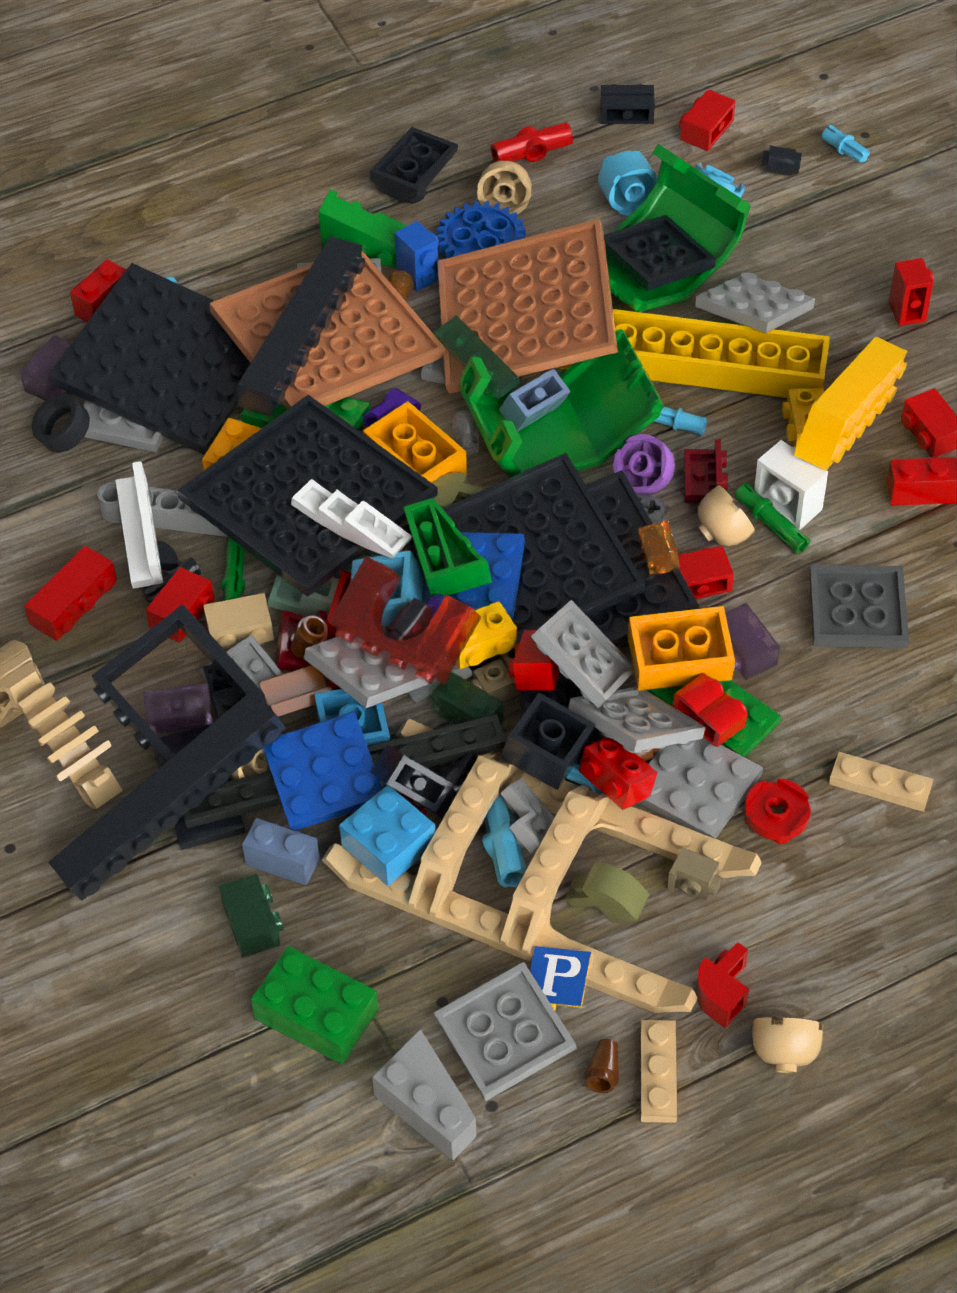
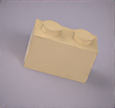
M265 593L203 605L208 632L225 651H228L251 634L259 644L274 640Z

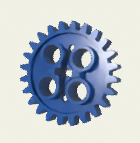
M475 201L472 207L464 203V209L461 210L455 206L454 214L446 212V219H440V226L437 227L436 235L439 242V253L444 254V259L523 239L526 238V228L523 227V220L517 219L516 212L510 214V207L501 210L500 203H496L491 207L489 201H486L484 206H480L478 201Z

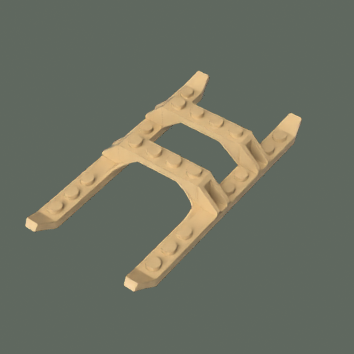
M408 719L402 724L396 736L400 739L434 729ZM497 750L477 755L476 762L421 857L417 877L404 872L387 886L346 849L336 843L328 848L322 858V861L348 888L530 963L532 962L535 946L591 952L586 986L654 1014L691 1012L698 997L691 987L571 940L553 929L550 924L551 909L557 889L585 836L595 829L674 861L683 847L718 861V876L722 878L756 876L762 863L757 853L727 844L632 806L622 810L604 793L593 792L585 784L578 786L564 781L560 788L556 790L501 759V752ZM461 759L455 760V761H451V762H447V763L456 764V763L459 762ZM441 764L435 765L434 767L440 768ZM522 777L546 808L556 814L516 888L509 914L452 890L466 850L494 800L509 785Z

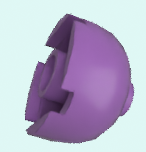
M638 434L628 438L622 450L618 449L615 454L613 463L614 473L623 470L636 494L652 495L660 492L669 484L673 477L675 463L672 452L664 442L652 435Z

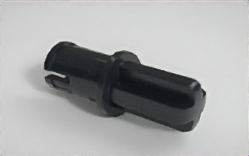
M190 557L171 571L165 570L162 576L163 583L143 587L142 593L145 599L151 603L180 567L200 575L201 570L196 561Z

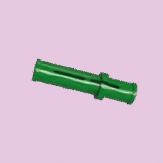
M748 483L741 485L737 489L734 497L751 511L754 519L761 520L782 541L790 546L796 554H800V552H804L807 549L811 540L773 507L770 499L763 498Z
M228 536L225 577L221 580L223 601L241 598L246 584L243 579L245 549Z

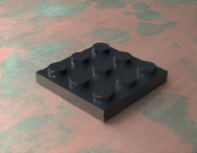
M667 215L604 235L606 254L647 291L715 268L716 258Z

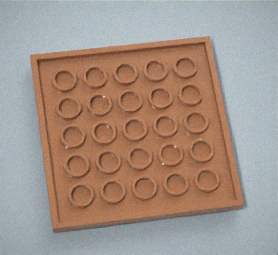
M600 218L437 261L443 346L446 348V351L443 352L445 385L449 394L460 392V377L471 357L482 359L491 377L488 384L618 352L604 233Z
M363 251L362 258H365V265L360 275L357 274L354 278L351 291L345 293L342 305L338 311H334L328 329H323L317 347L312 348L309 352L305 367H300L294 385L292 387L289 386L285 392L282 404L287 410L307 395H310L324 406L444 357L443 352L446 351V348ZM313 263L210 303V312L250 363Z

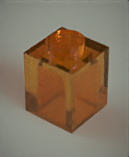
M668 520L638 528L640 546L650 575L667 573L674 568L680 567L677 547Z

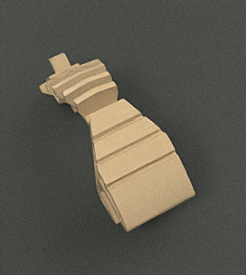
M11 640L0 647V728L21 714H24L29 720L28 724L30 727L36 729L41 735L38 743L41 746L47 744L53 754L47 757L50 764L58 760L63 767L55 775L56 779L62 781L69 777L84 802L89 807L98 809L123 791L109 767L100 765L96 759L97 756L112 745L109 740H106L92 749L89 748L85 741L99 732L96 726H92L82 734L79 733L75 724L85 717L83 712L79 711L69 718L64 712V709L70 704L69 699L65 696L56 702L52 697L55 687L51 682L45 685L36 664L33 662L28 646L22 642Z

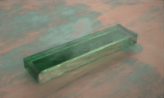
M457 315L434 331L437 339L464 367H466L471 357L482 359L491 377L486 389L497 400L521 383L519 377Z

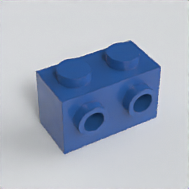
M418 221L395 232L397 274L416 292L439 280L437 263L439 261L438 239L433 232H429Z

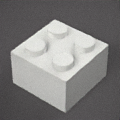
M780 440L758 459L754 489L763 498L770 499L773 507L800 530L822 511L828 471L794 456L796 448Z

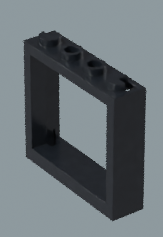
M183 604L92 675L96 685L93 691L98 695L100 701L103 704L107 702L112 704L116 709L113 714L124 727L130 725L136 732L133 737L144 750L150 748L155 753L156 757L153 759L159 768L175 755L111 683L180 628L242 697L254 689L267 704L265 694Z

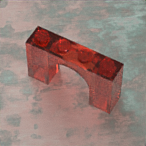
M365 556L328 622L337 630L335 635L352 644L353 640L362 643L361 648L375 657H378L380 653L388 656V662L401 670H405L407 666L416 670L414 675L429 684H432L433 680L445 684L479 623L480 615L474 608L445 595L430 624L421 634L412 639L401 641L387 638L382 629V615L401 578L392 568Z

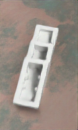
M312 479L292 497L291 505L314 521L343 538L389 558H393L412 538L409 533L365 501L358 505L339 490L331 494Z

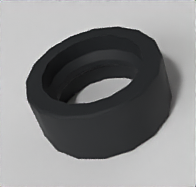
M59 394L44 401L37 409L32 420L31 429L33 436L50 451L61 453L69 451L85 437L89 428L90 417L88 410L71 395ZM71 412L67 424L60 431L51 435L55 422L62 415Z

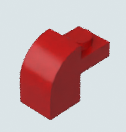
M738 942L729 951L723 950L714 963L705 957L698 969L696 985L698 1004L706 1015L725 1029L746 1007L749 988L735 979L746 967L748 949Z

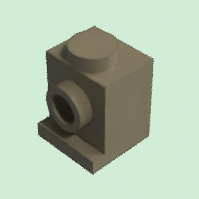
M507 653L501 655V659L473 670V680L470 681L472 692L477 699L481 697L487 708L519 695L518 690H516L515 678H510V657Z
M682 847L669 872L667 890L674 892L678 888L688 896L700 897L705 900L708 899L710 894L715 896L722 881V877L718 876L719 862Z

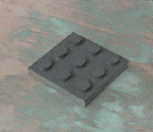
M810 565L813 646L908 648L909 634L903 566Z

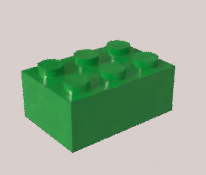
M289 946L251 998L255 1020L342 1065L378 1012L376 990Z

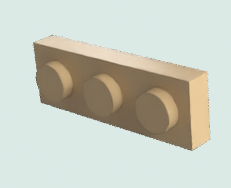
M839 752L829 784L924 812L934 779Z
M641 1020V1122L676 1123V1021Z

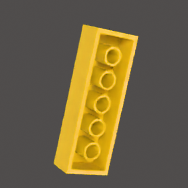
M875 336L812 405L794 456L825 471L833 462L839 463L845 450L849 451L855 439H859L862 436L866 426H871L876 414L880 415L886 403H890L897 391L894 383L896 378H901L906 369L907 363L903 361L907 351Z

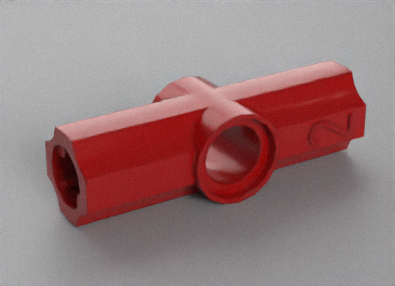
M567 122L541 130L527 126L522 128L516 137L490 144V151L494 163L498 161L513 162L527 158L530 162H537L543 159L548 151L573 144V135Z

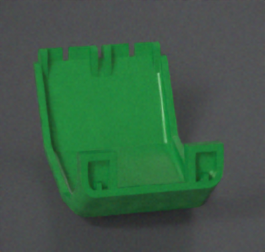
M660 144L652 152V154L662 160L655 186L646 200L614 231L667 215L716 258V263L713 269L647 291L606 254L611 294L637 312L685 302L727 261L743 236L751 206L745 200L698 171Z
M619 329L615 331L618 352L576 362L564 371L560 378L571 392L560 407L518 432L513 422L506 420L499 411L508 395L517 389L504 393L485 392L484 390L491 377L481 358H470L460 377V391L492 458L509 478L564 453H567L578 472L600 466L611 458L618 449H621L627 443L625 441L628 438L638 435L661 415L664 404L657 391L653 389L654 386L645 369L642 368L643 365L635 350L631 348L632 345L624 330Z

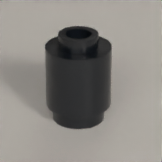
M770 145L769 150L763 151L761 166L766 167L765 172L787 176L798 174L802 153L796 152V149Z
M413 598L410 603L406 602L388 626L392 630L390 637L404 647L407 643L414 645L432 622L430 618L434 611L417 598Z

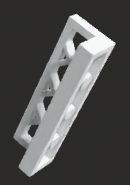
M142 462L132 463L133 477L115 480L133 589L163 583L148 483Z

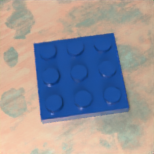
M461 532L463 536L470 540L471 545L478 554L487 560L492 583L446 597L464 609L466 614L500 601L510 618H514L525 545L524 534ZM424 579L422 602L427 605L431 596Z
M355 711L280 735L274 742L263 747L291 830L296 831L357 811L383 789L379 778L370 773L374 763Z

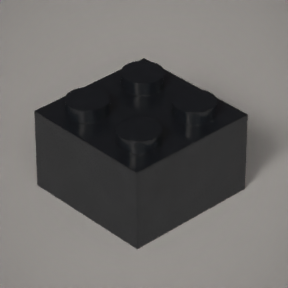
M538 693L509 734L501 759L558 790L583 754L585 747L588 746L596 724Z

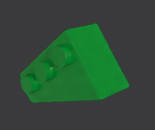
M330 189L318 211L322 249L330 236L362 245V251L369 259L380 258L381 265L397 268L395 232L407 225L380 212L374 215L360 208L362 204L357 201H353L351 204L336 197L338 192Z
M434 498L404 506L410 532L431 598L437 594H442L446 597L492 583L487 560L478 554L471 545L470 540L461 534L453 520Z

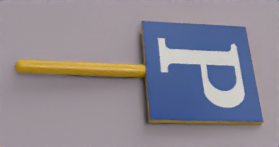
M534 947L530 972L554 1010H556V1005L582 1008L591 952Z

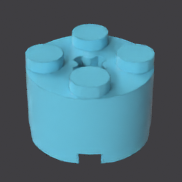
M625 151L614 156H607L602 161L598 184L611 207L622 215L630 216L646 200L655 186L658 177L640 151Z

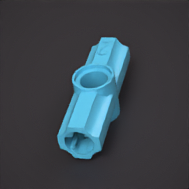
M500 795L494 800L484 818L487 833L482 836V842L485 850L493 859L498 883L504 888L518 887L527 869L522 846L517 843L514 833L509 828L515 823L514 814L507 807L505 798Z

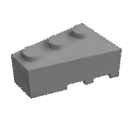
M420 1029L372 1077L374 1096L453 1161L476 1137V1117Z

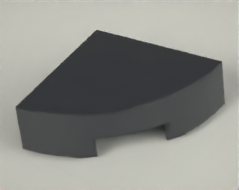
M157 540L161 570H172L179 566L174 549L167 543Z

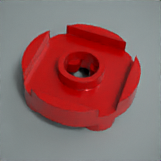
M777 779V782L766 783L767 780L761 781L754 785L747 794L744 820L758 835L774 840L778 844L788 843L791 838L800 835L809 823L811 807L808 802L809 797L806 791L793 781L787 779ZM779 805L784 807L782 814L773 813L770 808L771 806L777 808Z

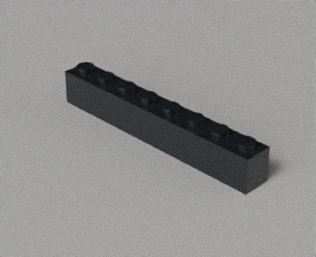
M330 236L237 384L239 407L271 416L275 408L282 405L286 390L289 386L292 387L294 385L300 367H305L309 352L312 348L317 347L323 329H328L334 311L340 309L343 297L346 292L349 293L351 291L356 275L362 273L365 265V258H362V245Z
M253 689L48 863L67 887L83 901L87 896L95 894L101 885L113 874L121 872L127 863L139 852L147 850L153 840L159 835L173 828L178 819L186 812L200 805L204 797L212 790L226 783L232 773L242 765L248 764L265 745L274 742L286 727Z

